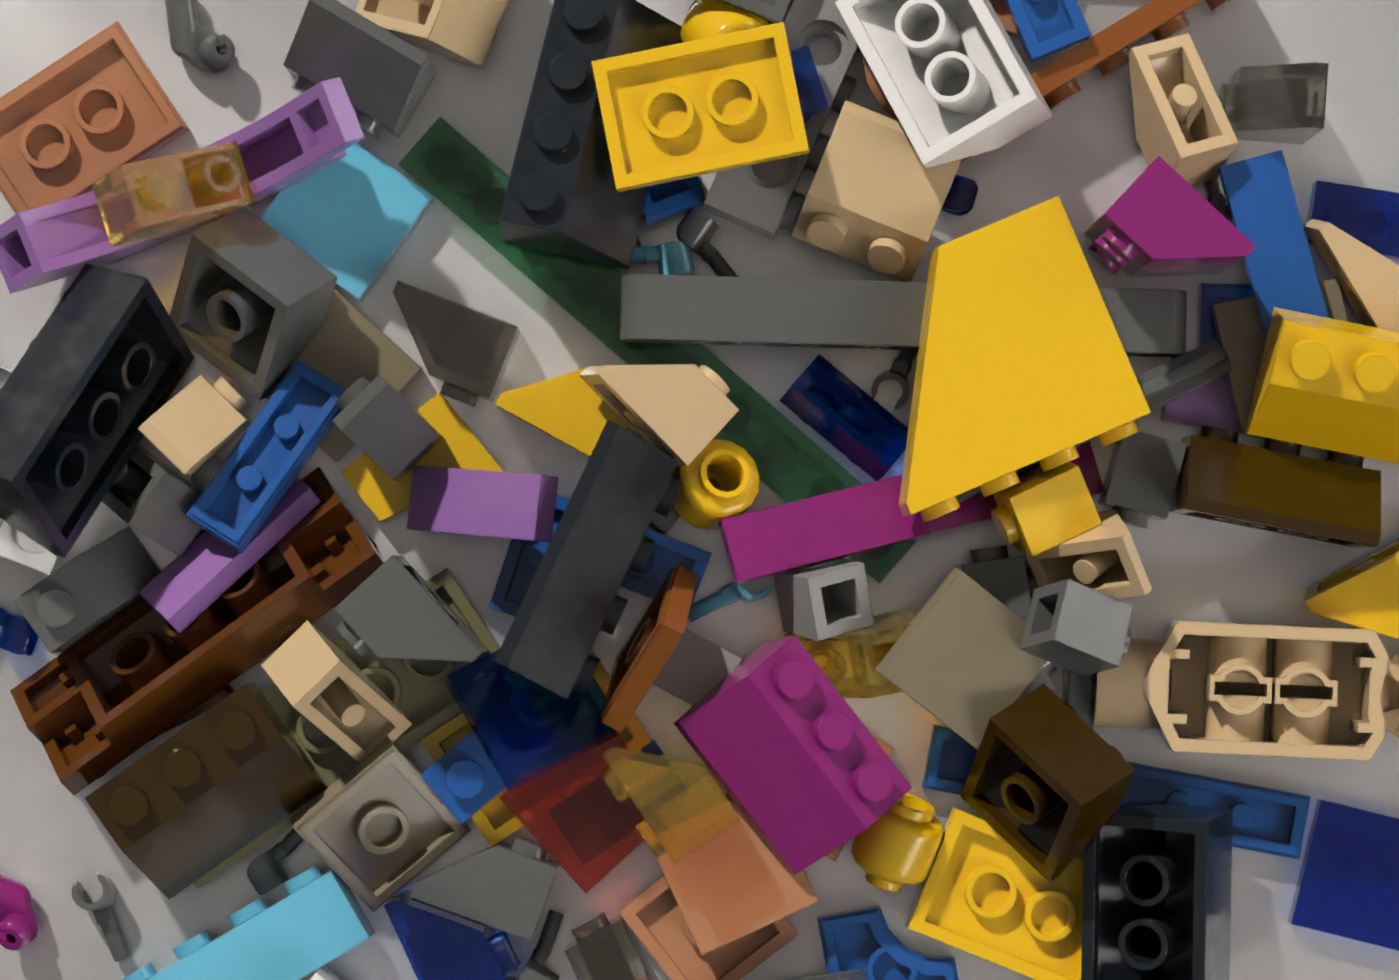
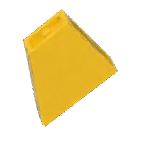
M1059 196L940 245L931 252L899 498V507L904 517L920 511L924 523L961 508L956 496L979 486L983 496L987 497L1019 483L1016 470L1039 461L1043 472L1078 458L1079 454L1075 445L1095 436L1099 437L1104 447L1139 432L1134 420L1151 413Z

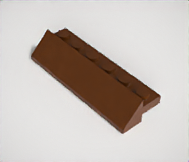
M320 467L305 476L301 481L310 487L321 502L183 632L179 634L140 596L10 690L28 730L42 743L60 782L73 795L79 793L96 779L104 776L110 769L147 742L155 739L161 732L198 705L210 699L212 695L249 668L261 662L267 655L280 647L307 620L313 624L318 618L342 602L384 563L376 550L377 545Z

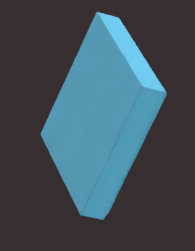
M355 143L345 149L347 154L345 157L300 182L281 190L260 219L338 277L336 284L361 301L434 197L359 143Z

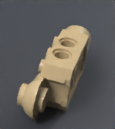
M1173 620L1162 639L1131 638L1128 651L1121 660L1120 667L1095 673L1094 726L1159 729L1167 747L1174 752L1370 761L1384 740L1388 730L1399 738V654L1389 659V655L1376 631L1370 629Z

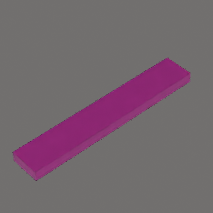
M1088 441L1076 447L1079 457L1070 462L1079 466L1091 496H1094L1104 491L1091 443ZM902 475L721 519L718 525L735 585L990 522L993 521L991 510L998 506L993 494L984 497L981 492L960 502L961 508L925 523L920 511L904 517L899 507Z

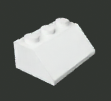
M838 0L835 2L921 162L926 168L996 150L1053 117L1052 112L989 0Z

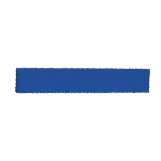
M933 724L921 787L961 795L978 750L950 728ZM1127 761L1135 769V772L1120 807L1180 804L1233 809L1232 847L1294 859L1300 858L1311 796Z

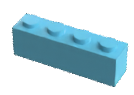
M316 864L285 882L283 885L289 895L273 905L267 907L262 897L228 916L234 928L212 940L207 930H204L173 949L178 958V961L157 973L150 962L121 980H300L368 940L375 933V930L349 886L333 870L322 874Z

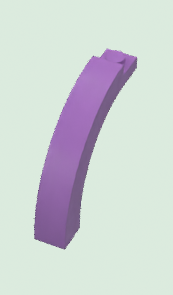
M341 78L321 81L247 127L167 164L92 192L17 213L0 225V270L10 294L77 274L85 263L101 266L193 231L222 218L242 206L246 208L278 193L347 155L345 149L365 137Z

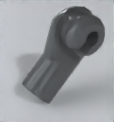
M165 0L172 51L201 72L219 73L224 71L235 57V47L232 40L225 34L220 36L200 24L197 0Z

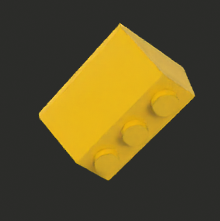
M1274 307L1245 427L1246 434L1399 464V332Z

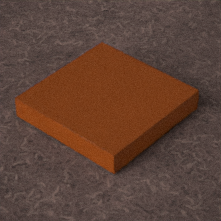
M679 564L676 568H672L616 657L600 717H602V723L622 733L684 635L698 575Z

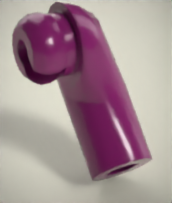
M0 874V944L8 950H22L36 938L39 930V917L29 889L23 883Z

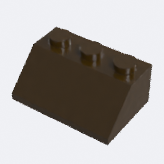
M1201 426L1200 436L1188 435L1182 438V443L1187 444L1169 512L1353 548L1379 546L1381 536V471L1363 468L1365 457L1327 450L1325 460L1300 456L1301 444L1264 438L1262 448L1238 444L1239 432L1210 426Z
M253 682L241 686L85 797V800L121 851L170 900L325 790L328 785L258 686Z

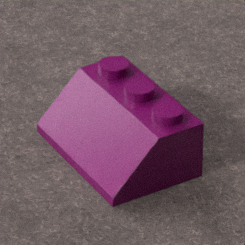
M1160 156L1129 184L1084 233L1093 242L1087 248L1089 253L1105 269L1114 275L1122 269L1130 277L1220 274L1247 257L1256 248L1244 234Z
M795 635L764 643L673 723L791 874L799 873L868 829L912 788Z

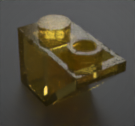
M237 141L123 164L92 185L111 247L171 234L247 207L255 202Z
M909 609L874 615L875 625L820 641L795 636L843 698H874L903 692L877 672L875 668L911 624L916 615ZM786 633L784 635L785 637H788L794 634Z
M614 745L603 753L609 765L600 770L602 777L621 804L629 798L633 800L645 820L636 825V828L656 858L667 852L674 864H676L741 821L740 816L705 763Z

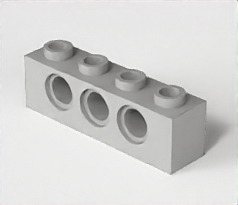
M794 0L784 21L798 93L807 96L814 106L813 116L804 122L810 153L785 158L788 162L789 171L783 179L777 182L769 183L760 180L754 174L752 165L717 172L704 201L705 211L771 240H774L779 226L791 231L806 197L795 191L805 168L816 173L830 139L829 136L822 134L821 131L830 111L832 110L840 114L845 100L849 101L857 79L848 76L847 72L856 52L863 55L835 4L838 0ZM818 35L832 38L840 50L838 59L825 66L816 65L809 61L803 47L810 38Z

